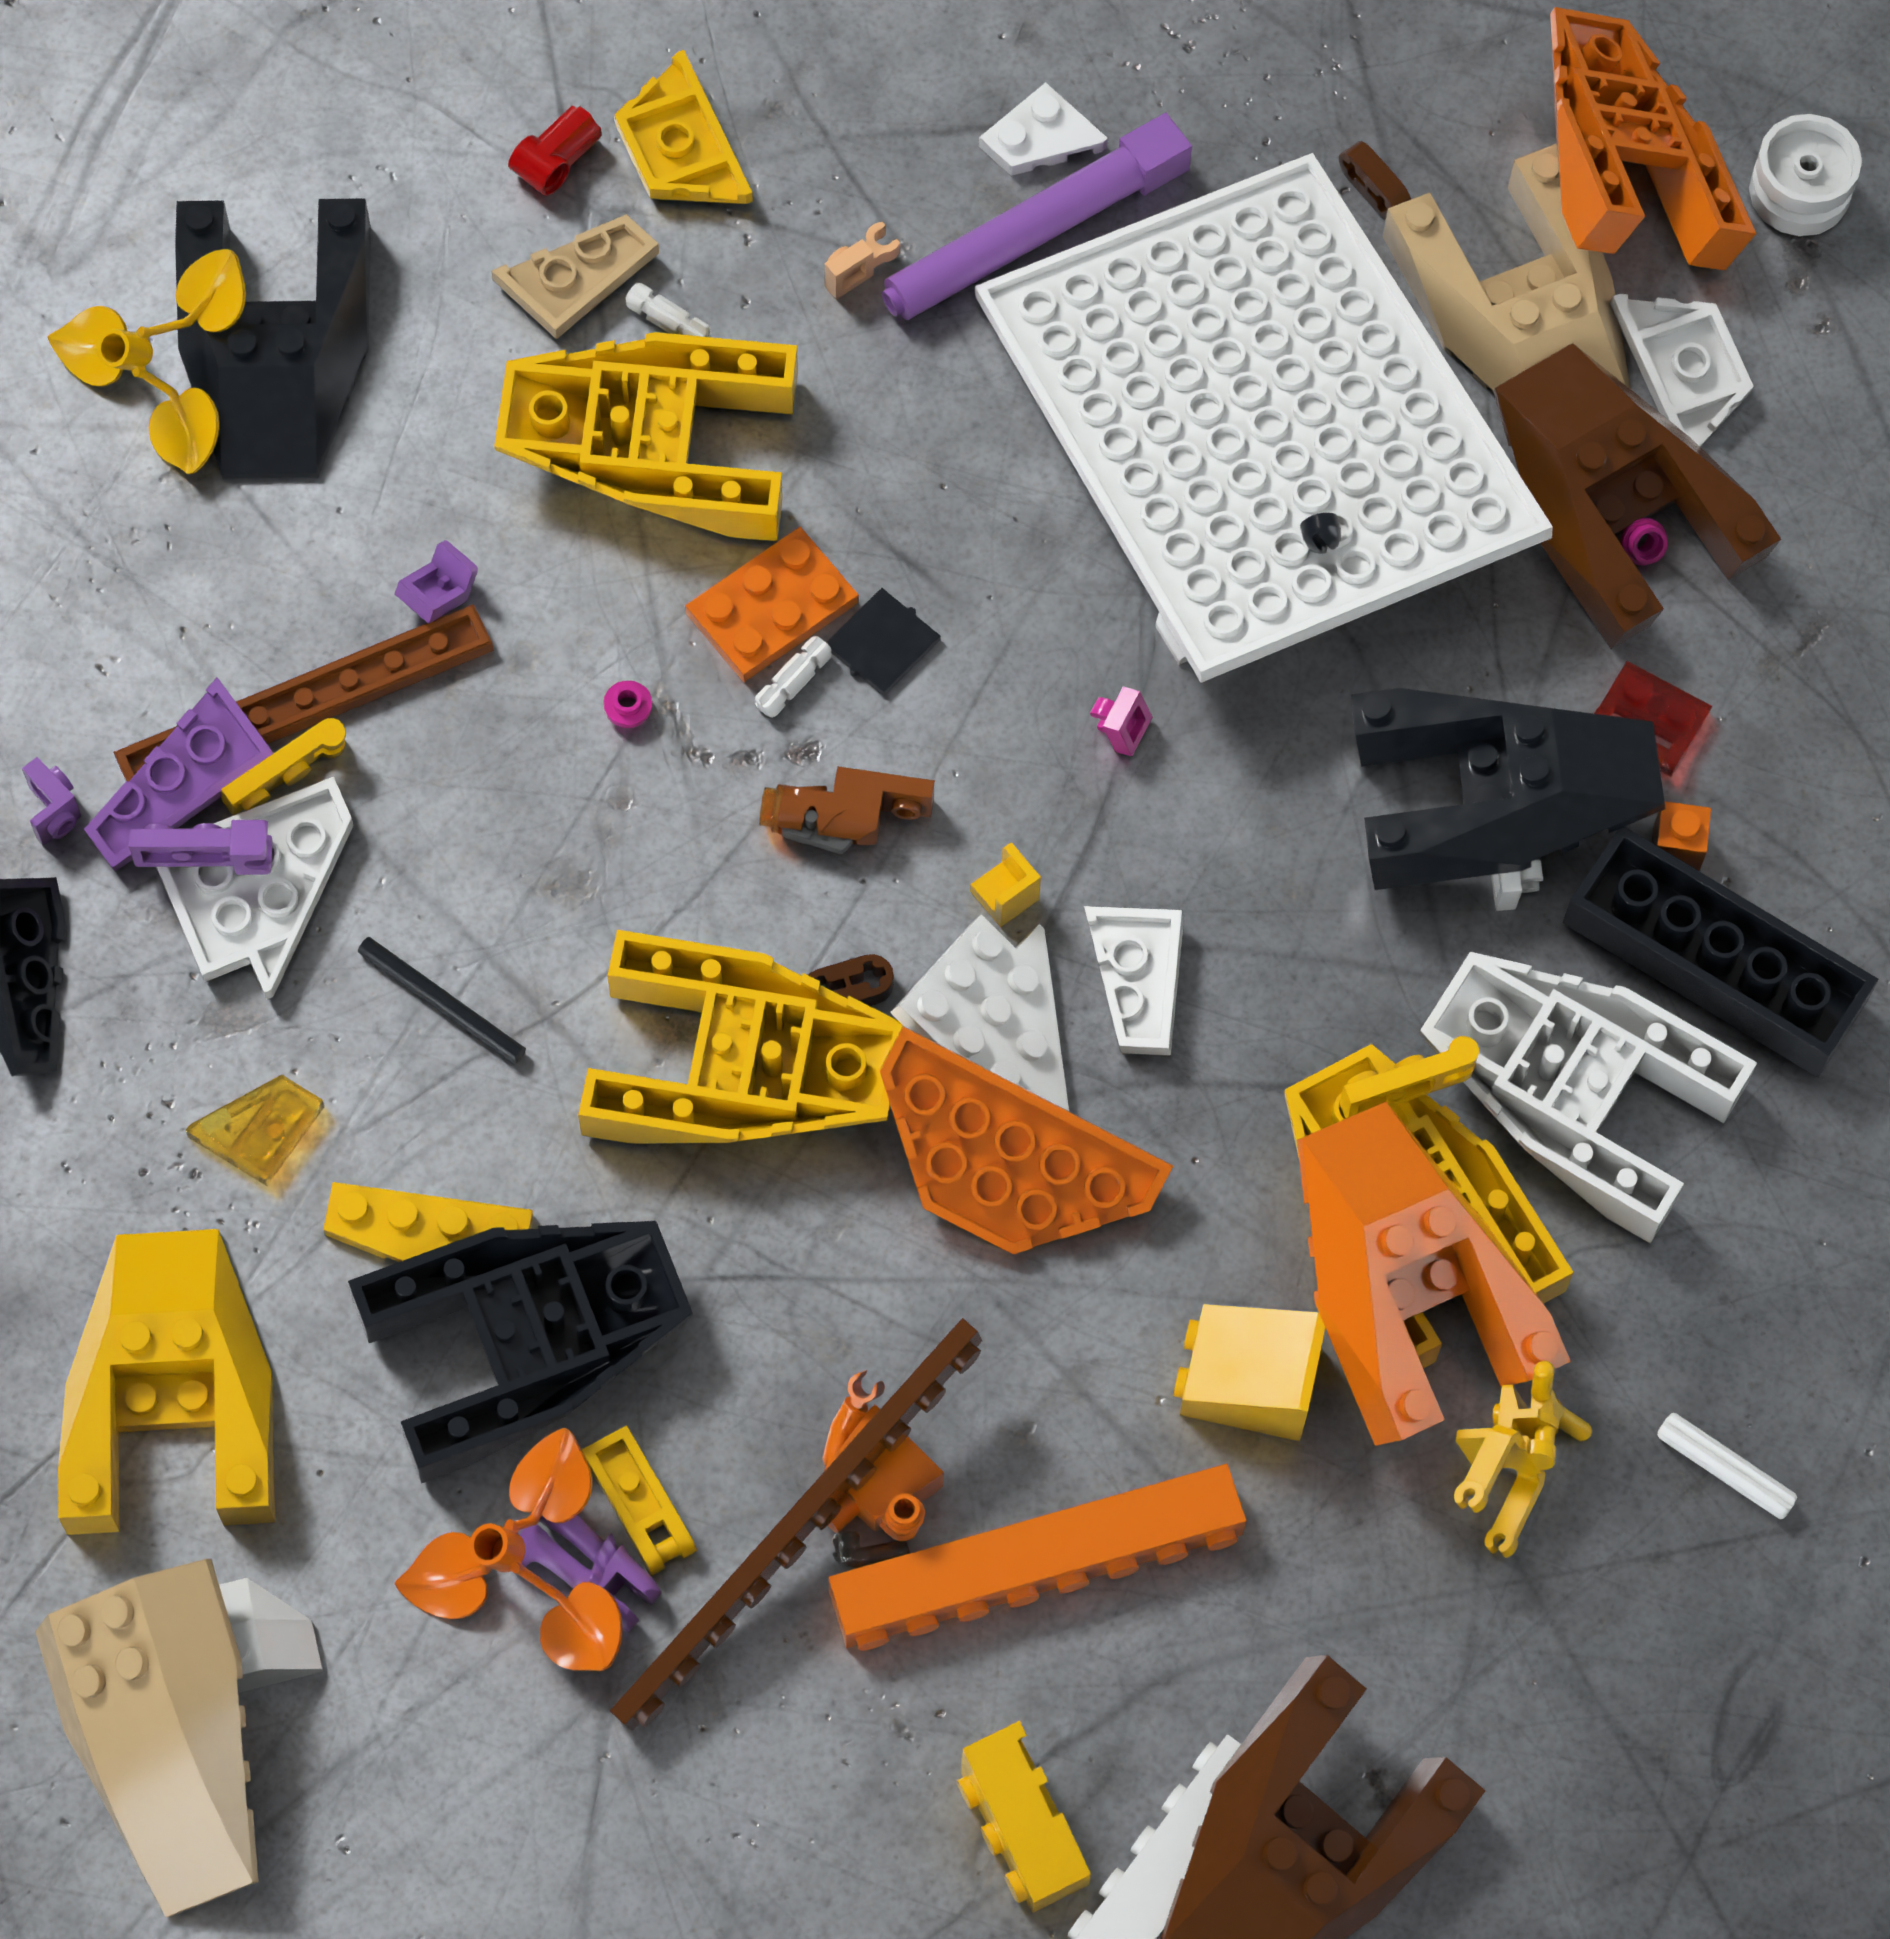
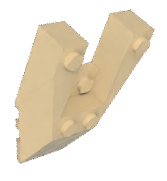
M1557 144L1515 159L1508 185L1512 198L1545 256L1479 282L1430 192L1388 208L1383 232L1384 241L1444 351L1450 356L1456 355L1473 371L1472 377L1485 389L1490 387L1494 390L1495 387L1572 343L1631 389L1621 327L1610 305V301L1615 295V290L1603 252L1577 249L1562 214Z

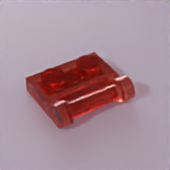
M1626 661L1594 714L1613 716L1615 713L1623 718L1653 721L1655 735L1673 744L1668 749L1656 742L1660 772L1672 777L1708 718L1712 705Z

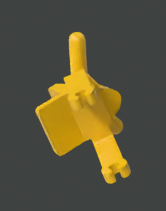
M1540 1361L1534 1367L1531 1387V1408H1527V1405L1513 1384L1502 1385L1500 1403H1496L1493 1408L1494 1427L1463 1429L1456 1432V1443L1472 1465L1464 1482L1456 1488L1454 1493V1500L1459 1508H1466L1467 1498L1475 1494L1468 1501V1505L1474 1513L1480 1512L1488 1502V1495L1501 1469L1512 1468L1517 1471V1478L1493 1527L1487 1532L1484 1540L1485 1546L1490 1553H1496L1499 1549L1505 1558L1511 1556L1518 1547V1537L1544 1486L1546 1474L1544 1470L1552 1468L1555 1464L1556 1447L1554 1443L1555 1435L1558 1433L1559 1428L1578 1441H1586L1592 1434L1590 1424L1565 1408L1559 1399L1556 1398L1552 1389L1555 1369L1548 1361ZM1502 1539H1505V1541L1502 1544H1500L1497 1548L1498 1542Z

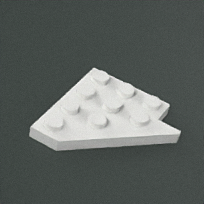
M334 777L214 823L222 828L231 829L232 820L268 821L267 835L272 836V868L270 874L236 875L233 866L156 867L204 982L251 964L266 1000L274 997L354 826L352 817Z
M981 914L966 928L890 1013L903 1026L1069 1111L1045 929L1038 924L1015 948Z

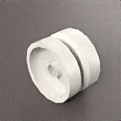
M1815 114L1794 115L1774 124L1762 140L1749 185L1752 206L1762 220L1780 232L1796 236L1821 234L1836 226L1848 210L1852 193L1855 190L1860 174L1862 158L1857 141L1847 128L1831 118Z

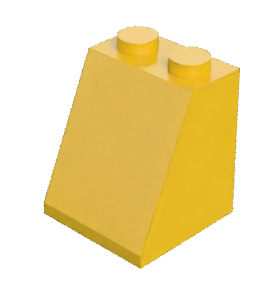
M1203 1304L1200 1321L1189 1319L1183 1349L1193 1351L1190 1367L1184 1368L1179 1366L1173 1397L1183 1399L1180 1415L1300 1442L1309 1410L1325 1332V1325L1320 1313Z

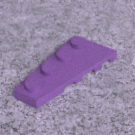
M218 677L206 689L207 693L192 710L189 708L176 723L177 727L159 747L156 746L144 760L145 764L129 782L125 781L84 828L114 872L133 860L129 850L130 829H143L149 824H164L177 829L221 797V789L273 754V751Z

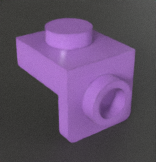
M444 540L437 544L430 563L399 580L394 594L429 624L468 600L478 567L449 541Z
M36 757L25 765L22 770L29 789L46 806V808L30 820L36 838L42 845H45L53 838L59 839L67 835L74 828L77 819L81 817V813L74 795L70 792L73 789V785L67 776L56 765L49 770Z

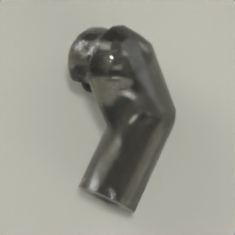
M855 1530L834 1534L832 1537V1545L835 1549V1553H832L835 1561L839 1565L856 1569L910 1553L906 1541L898 1540L861 1547L860 1535Z

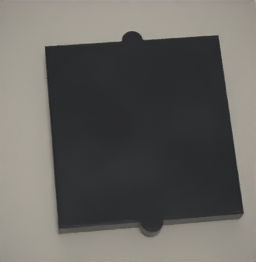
M881 588L826 643L831 647V653L850 668V675H859L880 694L885 696L941 640V635L916 616L915 608H906L891 594Z

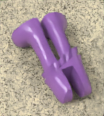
M579 1515L570 1521L560 1524L552 1523L543 1516H541L539 1522L562 1535L594 1563L592 1569H587L567 1553L538 1524L523 1529L519 1534L524 1540L526 1548L525 1557L522 1561L523 1566L526 1567L532 1562H538L563 1579L573 1589L582 1582H591L603 1587L614 1597L621 1587L625 1585L632 1593L650 1605H653L662 1593L657 1583L629 1555L624 1545L621 1544L618 1548L612 1533L603 1540ZM614 1597L621 1613L623 1630L629 1632L639 1622V1619L623 1602Z

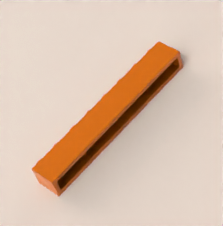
M1228 1463L828 1576L829 1593L845 1647L850 1648L858 1645L859 1650H870L888 1643V1636L908 1631L910 1636L927 1634L939 1627L938 1622L958 1617L960 1622L976 1620L989 1613L988 1608L1007 1602L1009 1607L1012 1608L1025 1606L1038 1600L1039 1593L1058 1588L1060 1593L1077 1591L1089 1584L1088 1579L1108 1574L1110 1579L1126 1577L1139 1570L1138 1565L1154 1560H1158L1160 1565L1175 1563L1186 1558L1189 1550L1206 1545L1210 1551L1227 1548L1238 1541V1536L1243 1535L1246 1518Z

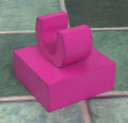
M1127 687L1121 689L1115 702L1107 698L1098 697L1090 712L1092 717L1100 719L1097 728L1106 733L1114 751L1131 757L1153 718L1141 692Z

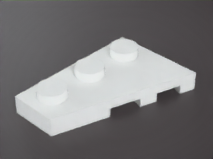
M1084 906L1121 1053L1171 1055L1184 925L1182 910Z

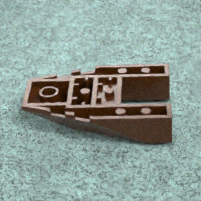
M1574 343L1495 387L1493 390L1508 446H1512L1519 475L1553 526L1552 538L1541 542V545L1611 650L1649 628L1664 610L1616 538L1634 521L1645 517L1649 518L1676 502L1727 580L1732 579L1767 558L1781 541L1780 536L1756 500L1694 440Z
M1330 1656L1305 1657L1214 1780L1210 1790L1212 1797L1203 1824L1197 1828L1192 1843L1194 1850L1185 1877L1180 1879L1161 1939H1346L1374 1919L1456 1833L1486 1790L1447 1757L1423 1758L1365 1838L1303 1785L1300 1780L1367 1688Z

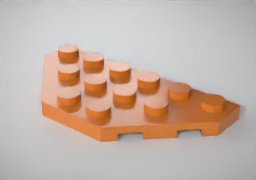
M905 1026L901 1027L879 1070L923 1209L1013 1255L1060 1238L1064 1239L1099 1228L1101 1225L1149 1212L1173 1168L1172 1164Z

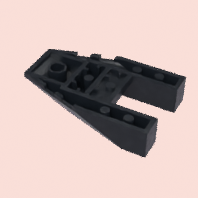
M366 198L318 199L316 301L245 302L240 318L229 329L221 332H209L204 330L198 321L190 327L178 329V350L191 388L195 387L204 390L211 397L218 411L219 433L213 452L223 479L305 478L319 476L336 434L338 419L345 401L349 400L355 386V376L362 359L366 358L368 353L371 225ZM224 200L177 201L175 232L176 289L183 273L196 260L216 250H230L231 229ZM177 304V320L187 317L190 313L182 310Z
M1405 688L1351 694L1354 730L1361 767L1458 754L1464 804L1364 818L1369 863L1375 890L1523 871L1532 867L1531 861L1561 849V854L1579 847V841L1605 829H1608L1609 834L1666 809L1653 721Z
M657 1221L591 1223L589 1227L559 1228L558 1225L538 1226V1229L505 1230L504 1227L491 1228L348 1281L351 1298L369 1344L468 1308L497 1386L400 1421L403 1436L421 1484L470 1466L566 1417L693 1316Z

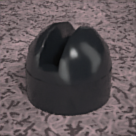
M1315 514L1306 518L1300 524L1303 541L1312 552L1325 554L1327 553V546L1332 550L1338 547L1341 540V527L1336 514Z

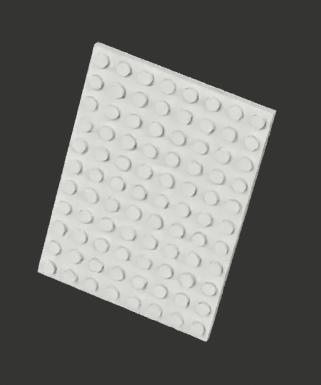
M1313 153L975 286V295L978 303L1201 683L1552 538L1553 526ZM1334 513L1338 516L1341 527V540L1338 547L1332 550L1327 546V553L1325 554L1312 552L1303 541L1300 530L1301 522L1315 514Z

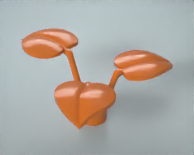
M566 1428L549 1434L539 1441L516 1467L510 1481V1502L517 1510L531 1513L529 1517L517 1521L509 1519L504 1527L493 1523L481 1525L473 1532L471 1537L459 1532H450L437 1537L421 1551L410 1568L395 1581V1586L405 1598L421 1610L437 1617L456 1620L471 1616L485 1604L488 1597V1586L483 1575L489 1574L492 1569L499 1572L512 1571L552 1597L559 1604L546 1613L540 1627V1642L548 1658L560 1667L573 1671H605L612 1665L619 1652L623 1634L622 1617L614 1597L597 1584L582 1582L575 1586L566 1598L558 1589L523 1566L522 1561L525 1557L526 1548L524 1540L518 1534L519 1530L536 1525L540 1521L541 1516L556 1524L570 1521L581 1513L587 1505L592 1492L593 1480L591 1469L574 1434Z

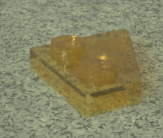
M281 1074L191 1123L185 1131L191 1140L268 1186L325 1105L323 1099Z

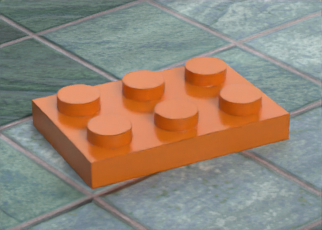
M798 527L686 604L685 611L686 615L743 682H746L859 603V594L801 527Z

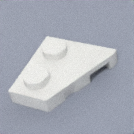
M1046 82L979 137V147L1010 176L1032 171L1039 165L1051 166L1066 162L1067 155L1090 149L1093 150L1094 154L1101 153L1107 149L1108 138Z

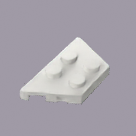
M1619 293L1614 295L1610 305L1659 413L1701 447L1750 394L1754 387L1717 304L1697 301L1684 304L1676 299L1658 297L1655 302L1628 299V294Z

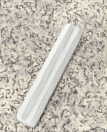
M1671 1413L1659 1428L1657 1434L1659 1439L1778 1519H1784L1797 1501L1796 1493L1677 1413Z

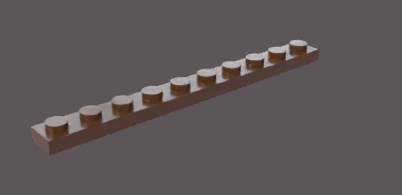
M963 1318L954 1326L613 1706L610 1712L633 1731L639 1724L643 1727L648 1726L660 1714L665 1706L661 1699L675 1684L680 1688L695 1675L701 1665L697 1659L710 1645L717 1648L730 1636L736 1627L732 1620L745 1605L751 1609L765 1597L771 1588V1584L767 1581L780 1566L788 1569L800 1558L807 1547L803 1541L817 1526L820 1530H823L835 1519L842 1508L838 1504L840 1499L851 1487L857 1491L869 1481L877 1469L873 1463L887 1448L892 1452L904 1442L912 1429L908 1426L909 1422L921 1409L927 1413L938 1404L946 1393L943 1385L955 1371L963 1374L973 1365L981 1353L978 1345L982 1342L979 1332Z

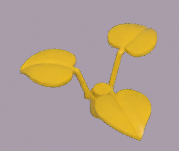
M228 249L216 250L204 255L190 265L181 276L175 298L178 306L185 312L190 313L183 319L148 328L139 327L136 332L127 331L126 324L117 311L105 306H94L80 312L65 326L47 336L49 343L62 363L76 377L87 384L100 387L108 386L121 377L124 369L130 370L134 377L142 378L166 393L170 400L161 402L154 409L148 426L149 437L158 455L166 462L183 470L186 474H193L199 471L211 456L219 433L218 411L213 400L204 390L193 387L185 390L179 396L175 388L146 371L145 366L150 363L153 357V348L148 339L150 336L190 327L196 321L204 330L209 332H221L229 329L236 323L245 306L246 288L239 258L233 250Z

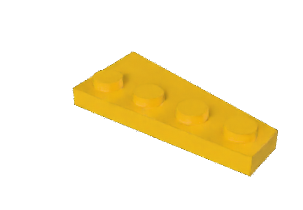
M333 1182L323 1230L325 1236L383 1259L390 1258L401 1262L491 1228L504 1227L505 1230L531 1229L533 1210Z

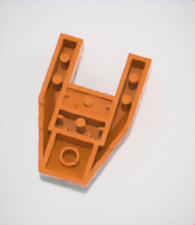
M1555 7L1550 13L1561 207L1562 214L1577 249L1615 254L1645 218V214L1622 161L1645 164L1688 265L1725 271L1756 235V231L1710 128L1703 121L1695 123L1683 107L1687 97L1678 85L1670 84L1668 86L1656 70L1661 64L1629 20Z
M1383 1102L1297 1139L1304 1204L1309 1203L1312 1236L1308 1237L1310 1258L1314 1257L1317 1277L1318 1290L1314 1291V1301L1375 1446L1406 1439L1445 1420L1403 1320L1462 1294L1500 1387L1502 1385H1514L1533 1380L1534 1367L1540 1361L1550 1362L1554 1369L1571 1362L1551 1313L1487 1224L1387 1102Z

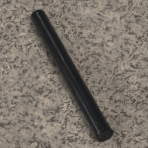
M367 937L361 943L358 953L513 1064H516L522 1058L526 1051L524 1046L371 937Z

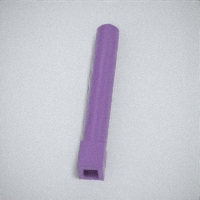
M1167 112L1122 136L1119 141V148L886 278L884 281L886 290L882 291V298L886 307L893 316L900 314L905 320H910L1139 190L1143 196L1147 195L1190 170L1192 145Z

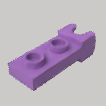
M232 820L231 829L209 823L198 824L193 829H173L164 824H149L143 829H130L129 850L135 867L233 866L236 875H266L271 873L272 836L267 835L268 821Z

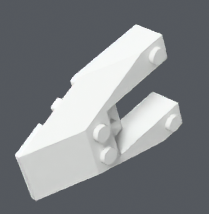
M1470 952L1421 1028L1420 1036L1437 1054L1448 1051L1450 1043L1459 1036H1467L1474 1039L1479 1047V1055L1472 1076L1463 1083L1530 1155L1607 1219L1651 1244L1675 1205L1684 1183L1603 1137L1597 1131L1634 1072L1718 1121L1725 1123L1748 1085L1757 1062L1626 987L1618 985L1614 988L1583 982V977L1566 973L1561 977L1531 970V965Z

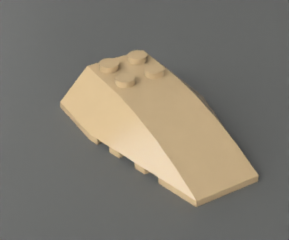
M203 1559L138 1576L48 1614L35 1633L63 1730L165 1917L174 1916L259 1882L253 1809H247L245 1785L251 1782L249 1760H243L241 1729L247 1728L245 1705L239 1706L237 1679H243L242 1661L212 1560Z

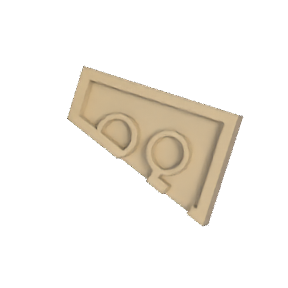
M626 214L575 235L573 242L551 251L544 248L530 254V260L509 268L506 264L491 270L492 280L557 339L659 254V243Z

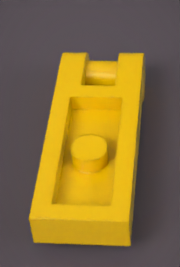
M335 718L322 720L221 789L222 802L232 816L238 814L243 809L247 811L265 804L271 798L269 792L283 782L287 786H291L303 779L311 771L309 765L320 757L336 758L340 756L345 749L346 729L343 723Z
M1459 1036L1450 1043L1448 1051L1427 1058H1423L1420 1054L1409 1056L1399 1061L1394 1066V1069L1380 1074H1376L1375 1071L1371 1070L1355 1075L1348 1080L1347 1085H1344L1339 1103L1345 1118L1383 1102H1387L1391 1107L1468 1080L1473 1074L1479 1055L1478 1044L1471 1037Z
M627 1425L582 1449L591 1472L637 1550L650 1576L664 1570V1563L679 1555L684 1559L697 1552L689 1532ZM664 1525L670 1537L654 1545L648 1533Z

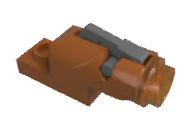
M837 766L833 792L827 791L826 786L796 787L778 784L777 788L765 787L759 825L771 827V832L778 833L786 839L843 854L852 844L863 846L877 844L883 811L891 812L894 816L907 820L918 819L920 816L931 818L934 804L935 780Z

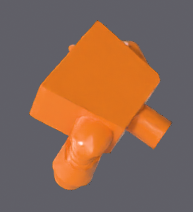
M867 1370L859 1372L850 1378L848 1383L850 1396L846 1397L830 1425L822 1456L826 1467L825 1470L880 1410L876 1404L868 1410L866 1403L880 1397L884 1393L885 1385L881 1380L874 1385L871 1394L866 1393L861 1387V1381L866 1375ZM907 1437L897 1449L890 1452L886 1448L875 1460L873 1465L877 1469L862 1488L855 1491L851 1487L840 1499L838 1504L842 1508L835 1519L828 1525L832 1531L838 1534L852 1519L858 1516L871 1530L876 1532L883 1529L894 1540L908 1541L917 1535L925 1517V1509L921 1502L943 1487L944 1472Z

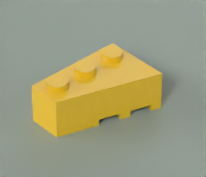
M1019 1720L962 1748L961 1774L963 1777L956 1780L969 1809L978 1806L986 1822V1825L980 1827L992 1855L996 1856L1002 1853L1011 1871L1005 1874L1004 1877L1014 1899L1018 1904L1026 1900L1031 1912L1034 1913L1089 1886L1091 1873L1063 1813L1058 1812L1045 1786L1048 1780L1042 1767H1035L1022 1742V1738L1027 1735Z

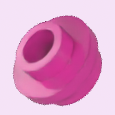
M1645 517L1634 521L1625 528L1620 544L1634 564L1644 566L1656 563L1664 556L1668 547V539L1664 527L1659 522ZM1647 534L1646 542L1642 546L1637 547L1640 538Z
M635 681L618 682L611 686L604 696V711L607 718L617 726L622 728L637 727L645 722L651 714L652 698L650 692L645 686ZM623 698H634L636 700V703L631 707H623L619 704Z

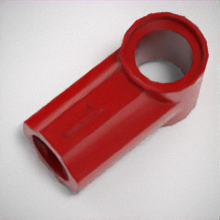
M571 106L538 138L530 135L523 139L512 152L508 161V167L543 196H550L563 185L569 175L571 165L602 137L601 127L581 106Z

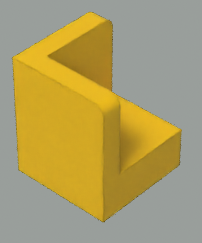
M1010 842L1002 848V862L971 883L970 892L1001 928L1039 900L1041 876L1013 843Z

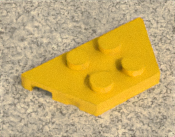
M678 51L672 57V64L657 79L653 76L641 88L640 94L636 98L629 100L614 114L617 130L650 199L736 204L753 202L752 190L685 51Z

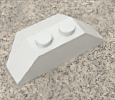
M248 1578L219 1584L242 1661L243 1679H237L238 1693L323 1672L314 1627L310 1618Z

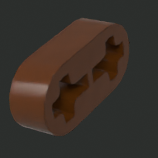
M1358 141L1340 153L1339 164L1344 175L1384 220H1386L1388 208L1411 200L1410 194L1401 180L1367 143Z
M875 954L856 957L817 969L808 974L819 980L820 985L825 984L827 989L847 999L848 996H851L868 1006L876 1005L886 1000L892 993L894 986L892 966L885 958ZM872 970L875 977L882 976L879 978V987L871 988L868 982H862L864 980V972Z

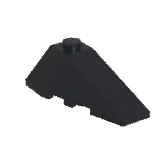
M56 877L0 879V1052L11 1076L41 1075L57 1072L60 1014L55 1009L56 986L63 983V968L58 967L59 943L65 941L66 922Z

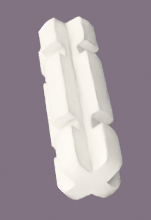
M636 283L627 293L625 299L629 309L639 315L646 313L647 320L669 334L710 337L711 333L708 324L697 317L690 319L689 312L662 295L653 296L654 290L646 285Z
M818 636L811 637L801 647L803 652L801 654L796 653L771 679L773 684L771 686L766 685L756 695L755 705L766 716L770 718L776 717L786 706L784 702L792 700L816 674L814 670L816 668L821 669L831 658V647Z

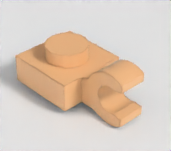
M883 222L875 223L867 230L866 242L861 239L850 247L843 246L833 252L827 262L824 263L825 288L836 300L874 276L875 267L884 262L892 261L899 255L900 241L898 239L893 240L888 245H880L876 242L886 235V225Z

